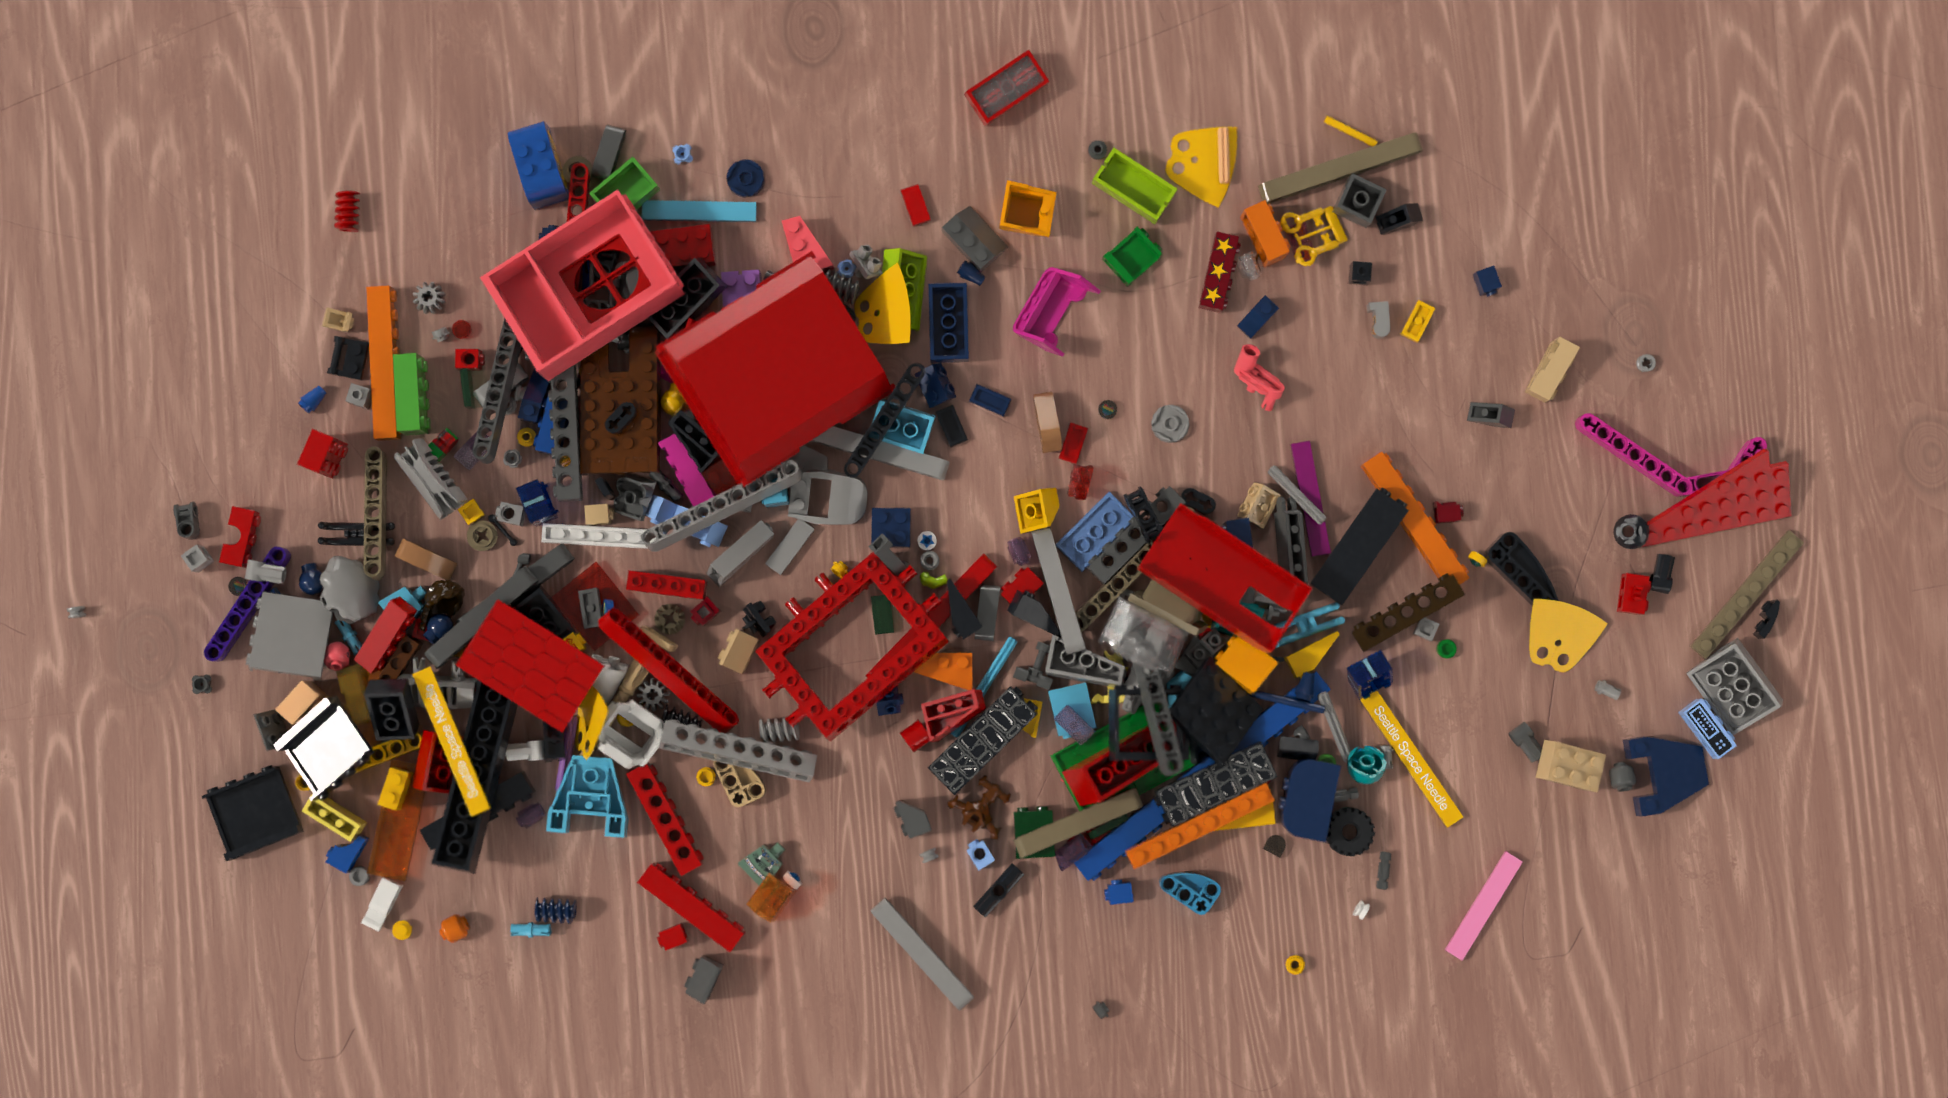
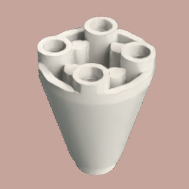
M593 654L592 658L603 664L604 668L592 686L600 693L606 706H608L627 673L628 665L620 663V658L609 656V659Z

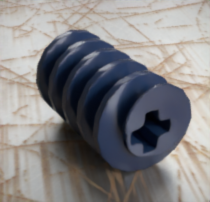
M538 897L536 899L535 918L537 922H541L543 918L544 922L547 923L551 918L552 923H556L559 919L560 924H563L565 920H567L568 924H572L576 917L577 900H574L573 904L570 905L569 899L566 900L565 904H562L561 899L558 900L557 904L554 903V898H551L549 903H547L546 898H543L541 903H539Z

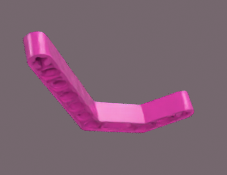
M1586 413L1579 416L1575 421L1578 431L1676 497L1688 496L1700 489L1697 486L1698 479L1712 476L1718 478L1742 463L1743 457L1748 459L1762 449L1767 448V443L1763 438L1755 437L1745 442L1727 470L1686 478L1593 414ZM1585 419L1588 420V426L1586 427L1584 426L1585 422L1583 421ZM1599 429L1605 431V438H1601L1598 435ZM1615 440H1619L1621 442L1620 449H1617L1615 447ZM1632 450L1637 453L1636 460H1633L1630 456ZM1647 461L1653 464L1652 471L1647 469ZM1663 472L1669 475L1667 482L1662 478ZM1679 483H1682L1684 485V492L1679 491Z

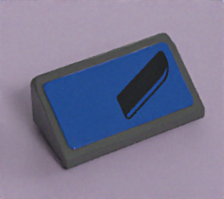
M590 260L583 264L582 291L597 282V276L594 272L595 266Z

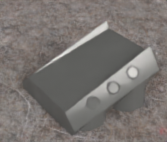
M626 473L624 478H619L616 482L619 495L614 499V512L644 521L657 481L631 473Z

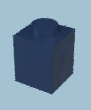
M1495 266L1479 270L1473 274L1480 296L1485 294L1487 297L1493 296L1502 287Z

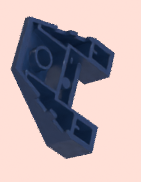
M1652 737L1623 739L1626 759L1647 757L1653 794L1633 797L1636 816L1643 817L1661 814L1709 785L1702 746Z

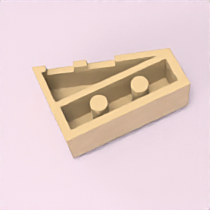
M1558 337L1550 342L1525 393L1544 403L1550 399L1553 400L1558 391L1556 389L1557 386L1563 382L1566 371L1573 363L1580 347L1562 337Z

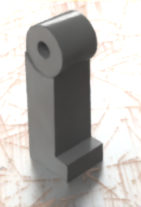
M882 533L869 548L898 576L910 564L906 561H901L889 549L893 544Z

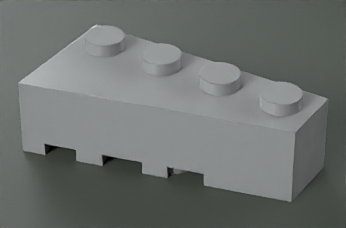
M1052 635L1045 670L1048 676L1114 688L1115 685H1124L1127 672L1125 666L1101 657L1087 649L1067 655L1063 640L1058 636Z

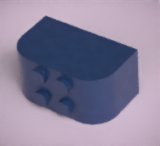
M1301 759L1290 767L1287 778L1284 777L1282 782L1284 795L1283 797L1280 796L1278 808L1281 809L1280 821L1289 833L1297 837L1326 843L1341 769L1340 765L1313 759Z

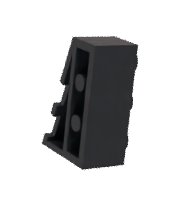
M684 402L672 415L668 424L680 443H683L687 449L689 457L694 460L701 474L716 458L718 453L689 406Z

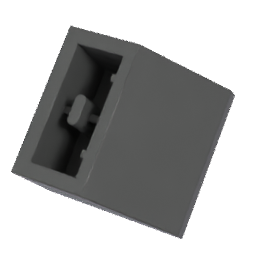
M901 800L895 802L896 806L893 808L897 818H902L903 824L901 829L904 836L908 835L909 839L932 830L924 810Z

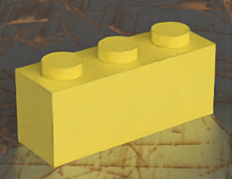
M326 798L323 801H310L308 799L302 809V812L350 842L356 840L368 823L330 798Z

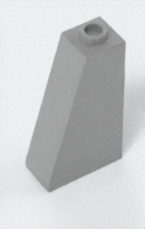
M762 520L759 521L713 561L706 574L720 588L774 536L772 527Z

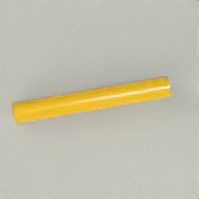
M1326 116L1324 123L1370 146H1375L1378 142L1329 116Z

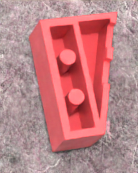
M800 216L782 220L793 262L813 251L816 256L813 260L823 272H826L828 269L834 270V265Z

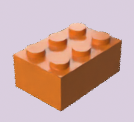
M1266 200L1244 209L1240 216L1264 268L1285 259L1291 248L1287 238H1283L1281 234L1282 227L1279 221H1275L1273 217L1274 210L1271 204H1267Z

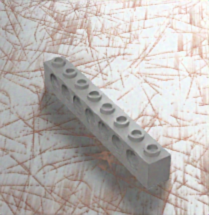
M677 720L665 721L659 743L660 749L809 783L813 778L817 755L812 754L808 750L798 751L790 746L780 747L772 742L766 741L763 743L756 741V739L751 737H737L734 733L724 734L712 728L702 729L695 724H680ZM677 734H683L686 739H679ZM696 739H703L705 744H699ZM715 743L723 744L724 748H718ZM734 747H740L743 752H736ZM753 752H760L762 757H756ZM772 756H778L780 761L773 760ZM791 760H796L799 766L793 765Z

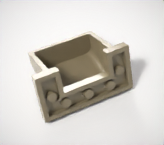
M1151 580L1145 591L1141 589L1133 592L1128 598V601L1195 636L1205 632L1208 627L1207 623L1200 620L1203 615L1202 612L1154 580Z

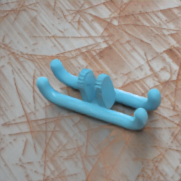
M1334 602L1294 617L1288 627L1296 625L1298 632L1281 638L1275 648L1344 624V617H1338L1319 625L1316 624L1314 619L1315 617L1338 610L1340 604ZM1288 619L1273 626L1283 628Z

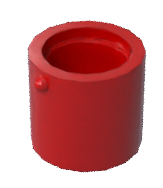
M919 719L900 732L913 753L930 742L928 732Z

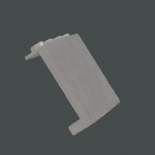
M263 592L262 598L258 597L256 608L259 609V615L255 616L253 621V627L256 628L255 635L251 634L249 646H252V652L248 653L246 658V665H249V670L257 669L313 677V680L321 681L333 612L328 611L321 603V600Z

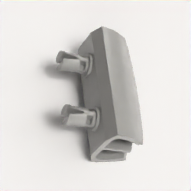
M418 438L412 441L413 446L411 448L405 446L406 451L401 455L398 452L395 453L394 459L437 517L442 520L462 506L468 498L458 486L456 487L455 481L450 479L448 471H445L443 469L444 466L437 461L438 458L433 456L432 450L424 439Z
M418 657L413 658V674L425 669L424 657L420 660V664ZM457 659L451 660L452 676L435 677L449 709L470 708L478 679L464 677L463 670L456 666ZM401 674L397 679H408L415 706L426 708L413 675Z

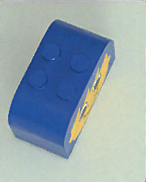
M542 121L509 131L507 133L521 183L528 202L534 210L569 200V190L547 123Z

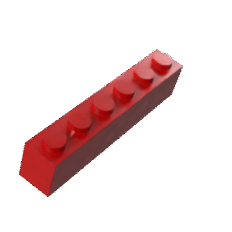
M658 862L657 864L651 863L637 883L730 953L746 933L743 931L744 927L737 921L731 922L727 919L728 914L721 909L718 911L712 907L713 903L705 897L703 899L696 895L698 892L690 886L686 888L682 885V880L674 874L670 876L666 873L667 869Z

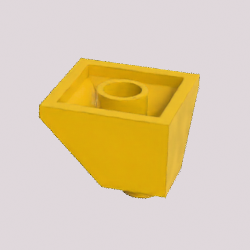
M1056 488L1038 489L1013 496L1020 534L1051 526L1060 507Z

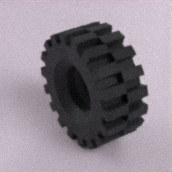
M1343 807L1338 811H1334L1330 818L1326 838L1327 844L1330 845L1332 850L1344 856L1352 857L1363 854L1374 841L1372 839L1375 836L1373 831L1375 827L1371 822L1372 819L1364 811L1352 807ZM1348 824L1354 825L1357 829L1356 837L1346 839L1342 833L1344 826Z

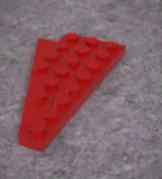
M1766 448L1762 449L1647 521L1650 532L1648 540L1642 547L1790 517L1789 464L1786 461L1770 464L1769 451Z

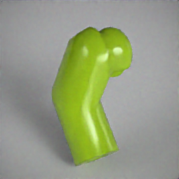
M922 572L920 574V582L928 588L936 589L947 584V577L944 574L934 578L928 572Z

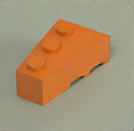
M935 653L916 669L914 673L965 690H972V653Z

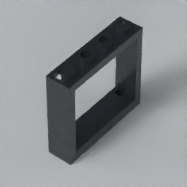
M1115 685V689H1109V760H1157L1156 752H1119V695H1141V691L1138 685H1134V689H1127V685ZM1170 685V689H1164L1165 695H1176V699L1183 691L1181 685ZM1152 686V689H1149V691H1150L1151 693H1153V694H1154L1155 690H1154V687ZM1176 724V739L1182 760H1189V736Z

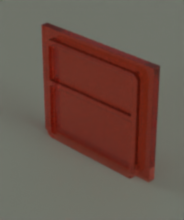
M597 561L551 597L594 651L611 638L600 627L584 629L578 591L599 588L601 605L604 599H612L614 608L620 610L631 621L639 616V613Z

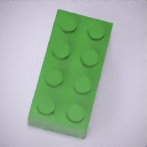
M417 353L393 354L397 432L405 436L428 434V429L431 428L430 418H427L430 402L429 399H426L429 383L425 379V372H428V363Z

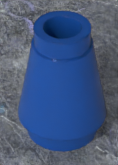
M318 385L302 396L298 404L307 413L314 412L327 393Z

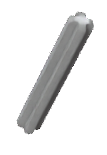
M1272 466L1268 470V474L1318 524H1322L1326 520V516L1276 466Z
M1326 691L1319 693L1317 697L1320 704L1326 706L1324 714L1344 762H1347L1351 749L1329 694Z

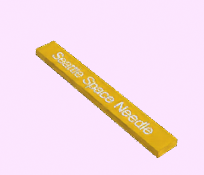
M427 667L412 674L471 816L473 817L491 809L432 667Z
M1377 689L1359 699L1446 828L1462 819V814Z

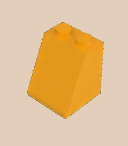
M1233 635L1226 643L1228 645L1225 651L1220 650L1214 659L1219 668L1238 683L1248 694H1252L1276 667L1278 662L1267 653Z

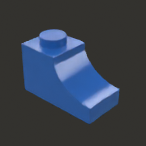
M359 835L353 843L347 846H342L341 844L332 846L326 854L328 857L326 863L345 874L350 873L370 838Z

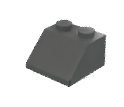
M704 955L700 959L696 958L692 967L695 970L693 976H688L684 985L687 988L685 993L698 1002L705 1004L709 1000L724 964Z

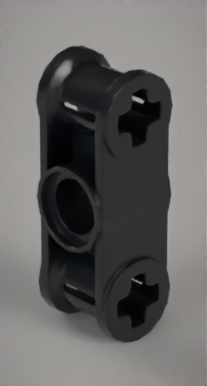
M1140 486L1138 490L1123 496L1141 529L1146 543L1149 545L1151 541L1157 539L1163 528L1157 520L1143 488ZM1147 511L1150 517L1148 520H1142L1139 513Z

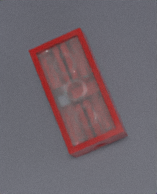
M1027 50L967 90L964 95L984 126H986L1046 86L1050 81L1030 50Z

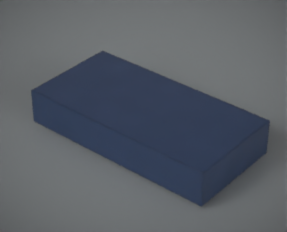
M976 384L969 402L1004 417L1011 399Z

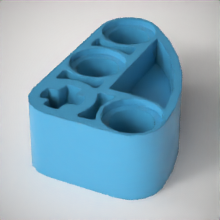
M1192 872L1169 873L1163 875L1159 880V886L1163 891L1199 915H1204L1210 910L1221 892L1220 885L1217 882ZM1167 878L1173 880V886L1169 889L1163 886V882ZM1214 884L1216 886L1214 894L1207 893L1206 888L1208 885ZM1183 889L1189 891V897L1185 900H1182L1179 896L1180 891ZM1203 900V905L1205 906L1204 909L1202 910L1200 908L1199 910H1197L1198 906L1196 905V903L1198 901L1201 903V901Z

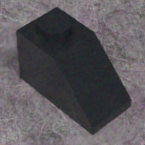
M1418 203L1404 204L1375 217L1380 235L1408 228L1423 221Z

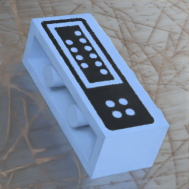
M1695 699L1678 713L1712 759H1720L1737 746L1734 742L1735 738L1729 731L1724 729L1722 720L1712 713V707L1706 700Z

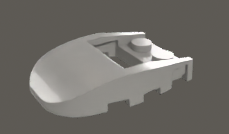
M831 469L808 470L802 472L803 477L801 481L791 486L789 517L814 524L847 525L859 521L866 511L868 491L864 481L859 477L850 478L845 473ZM811 478L832 480L828 518L808 516Z

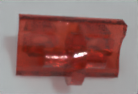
M1074 464L1067 492L1069 497H1074L1076 500H1086L1094 469L1092 465L1080 466Z

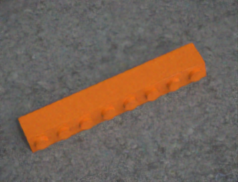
M389 285L366 287L373 437L377 441L400 440L401 433L397 432L393 366V354H400L399 348L396 347L399 332L395 327V321H398V312L394 306V302H397V293Z
M1381 451L1362 464L1360 467L1375 488L1378 490L1384 488L1391 493L1390 498L1395 501L1399 498L1407 504L1406 509L1409 511L1400 524L1437 578L1448 573L1449 576L1452 574L1455 576L1459 585L1470 578L1467 575L1469 573L1468 569L1464 564L1458 562L1456 559L1458 558L1457 553L1453 548L1449 549L1446 544V537L1441 532L1438 533L1435 528L1436 523L1430 516L1427 517L1423 504L1419 500H1415L1412 488L1404 484L1402 474L1398 469L1395 470L1393 468L1389 455Z
M1264 783L1124 851L1133 869H1137L1275 800L1267 783Z

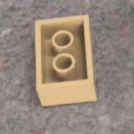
M1544 740L1536 778L1598 793L1606 755L1555 741Z

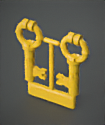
M1333 206L1324 209L1320 207L1302 215L1287 212L1281 217L1279 223L1282 231L1291 234L1295 233L1294 236L1298 245H1301L1297 248L1294 255L1297 264L1311 266L1315 262L1317 255L1337 248L1339 244L1348 240L1337 214L1332 212ZM1325 213L1330 224L1329 226L1300 237L1296 232L1300 229L1302 222L1313 219L1316 227L1324 224L1320 219V215ZM1289 217L1294 218L1296 227L1289 229L1285 219ZM1328 229H1332L1336 240L1331 241L1328 233L1323 234L1321 238L1324 240V245L1316 248L1302 245L1301 242L1305 238ZM1307 250L1311 257L1310 261L1304 262L1300 252Z

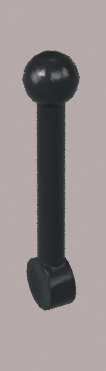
M489 515L488 520L493 522L508 538L510 545H517V540L513 539L499 524L495 515Z

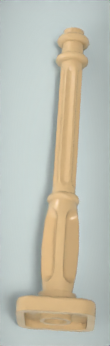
M641 626L640 629L661 648L668 652L676 651L678 647L676 643L649 626ZM635 659L629 667L622 684L619 685L620 690L613 702L626 703L629 696L634 695V691L649 673ZM617 715L615 716V718L613 719V721L610 723V725H609L610 727H611L612 723L614 722V720L616 719ZM589 740L585 745L586 752H588L589 750ZM597 740V742H596V744H595V747H594V749H593V751H592L590 757L593 756L594 752H595L596 749H597L598 740Z

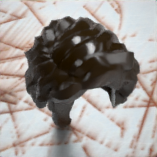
M452 580L435 581L430 586L424 597L425 603L419 627L421 631H426L427 623L432 614L445 613L451 618L461 608L465 592L459 583L452 582Z

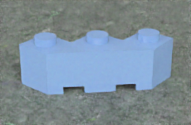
M653 494L645 516L651 518L650 522L657 525L688 510V508ZM687 521L684 526L690 524L691 521ZM717 522L691 536L700 539V544L711 547V544L719 547L728 526Z

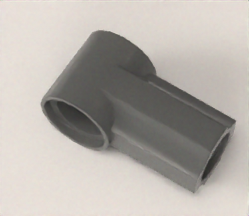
M1525 722L1508 733L1511 740L1522 749L1531 763L1540 759L1542 747L1534 738L1532 729Z

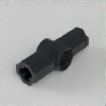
M1011 863L973 907L986 918L1023 877L1024 873ZM995 886H1003L1004 893L999 896L993 893Z

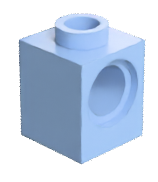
M976 839L968 844L969 848L966 851L978 871L995 861L983 840L979 842ZM977 848H982L985 851V856L981 859L974 856V851Z

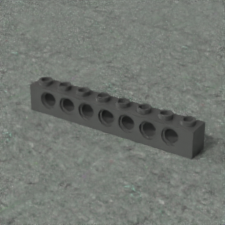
M575 364L548 381V383H551V390L548 392L549 402H552L549 416L550 421H553L550 435L551 440H554L551 455L552 459H555V467H552L553 478H556L553 494L559 502L583 501L582 474H580L577 371ZM560 382H567V387L564 390H558ZM561 401H568V406L565 409H559ZM567 419L569 425L566 428H560V422ZM568 438L570 440L569 446L561 447V441ZM569 457L571 459L570 465L563 467L562 460ZM570 476L572 478L571 484L564 486L563 479Z

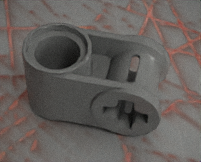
M190 502V504L181 506L178 504L174 505L173 511L178 534L189 540L196 539L200 534L196 503ZM188 526H191V533L186 535V528Z

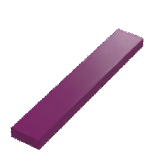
M1310 441L1290 444L1298 489L1323 513ZM1302 508L1311 557L1330 554L1325 521L1322 524H1318Z

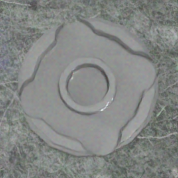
M1163 406L1153 415L1151 421L1152 431L1160 441L1175 443L1187 434L1189 418L1186 412L1178 406Z

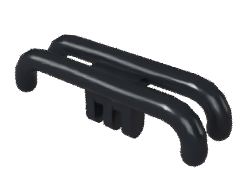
M318 523L319 529L344 530V536L347 537H319L317 540L318 544L364 546V523ZM386 523V531L395 529L394 523ZM375 528L372 531H379V528ZM386 538V546H393L395 544L393 538Z

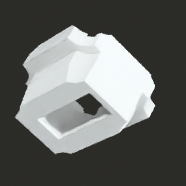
M632 699L627 703L611 701L607 707L608 713L598 737L597 748L627 769L635 765L643 767L659 747L664 722ZM617 714L650 735V738L642 748L609 726Z

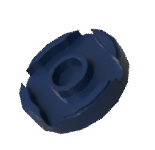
M743 159L733 163L728 169L727 184L735 195L743 198L752 197L763 188L765 182L764 172L755 161Z

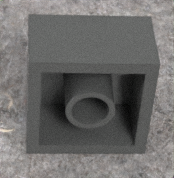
M1352 173L1348 177L1332 212L1367 228L1372 223L1387 189Z

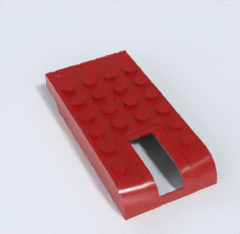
M1181 503L1137 568V570L1248 644L1266 653H1272L1313 589L1208 518L1196 514ZM1248 587H1252L1279 606L1293 612L1283 628L1271 625L1239 603Z

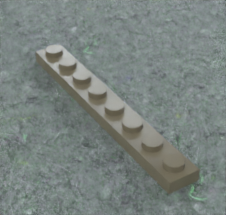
M1790 530L1786 531L1690 647L1701 657L1707 659L1804 542Z

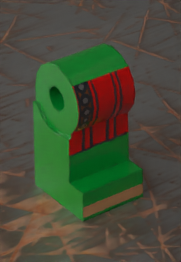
M446 428L428 446L432 450L433 456H436L438 458L437 461L440 462L457 444L459 438Z

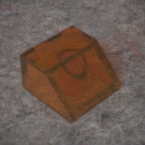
M768 873L746 905L766 921L775 922L797 890L771 873Z

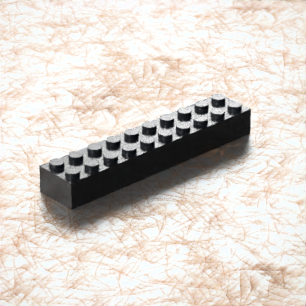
M479 680L466 725L463 744L491 809L472 817L456 778L453 776L431 862L432 865L471 874L476 873L518 707L515 702Z

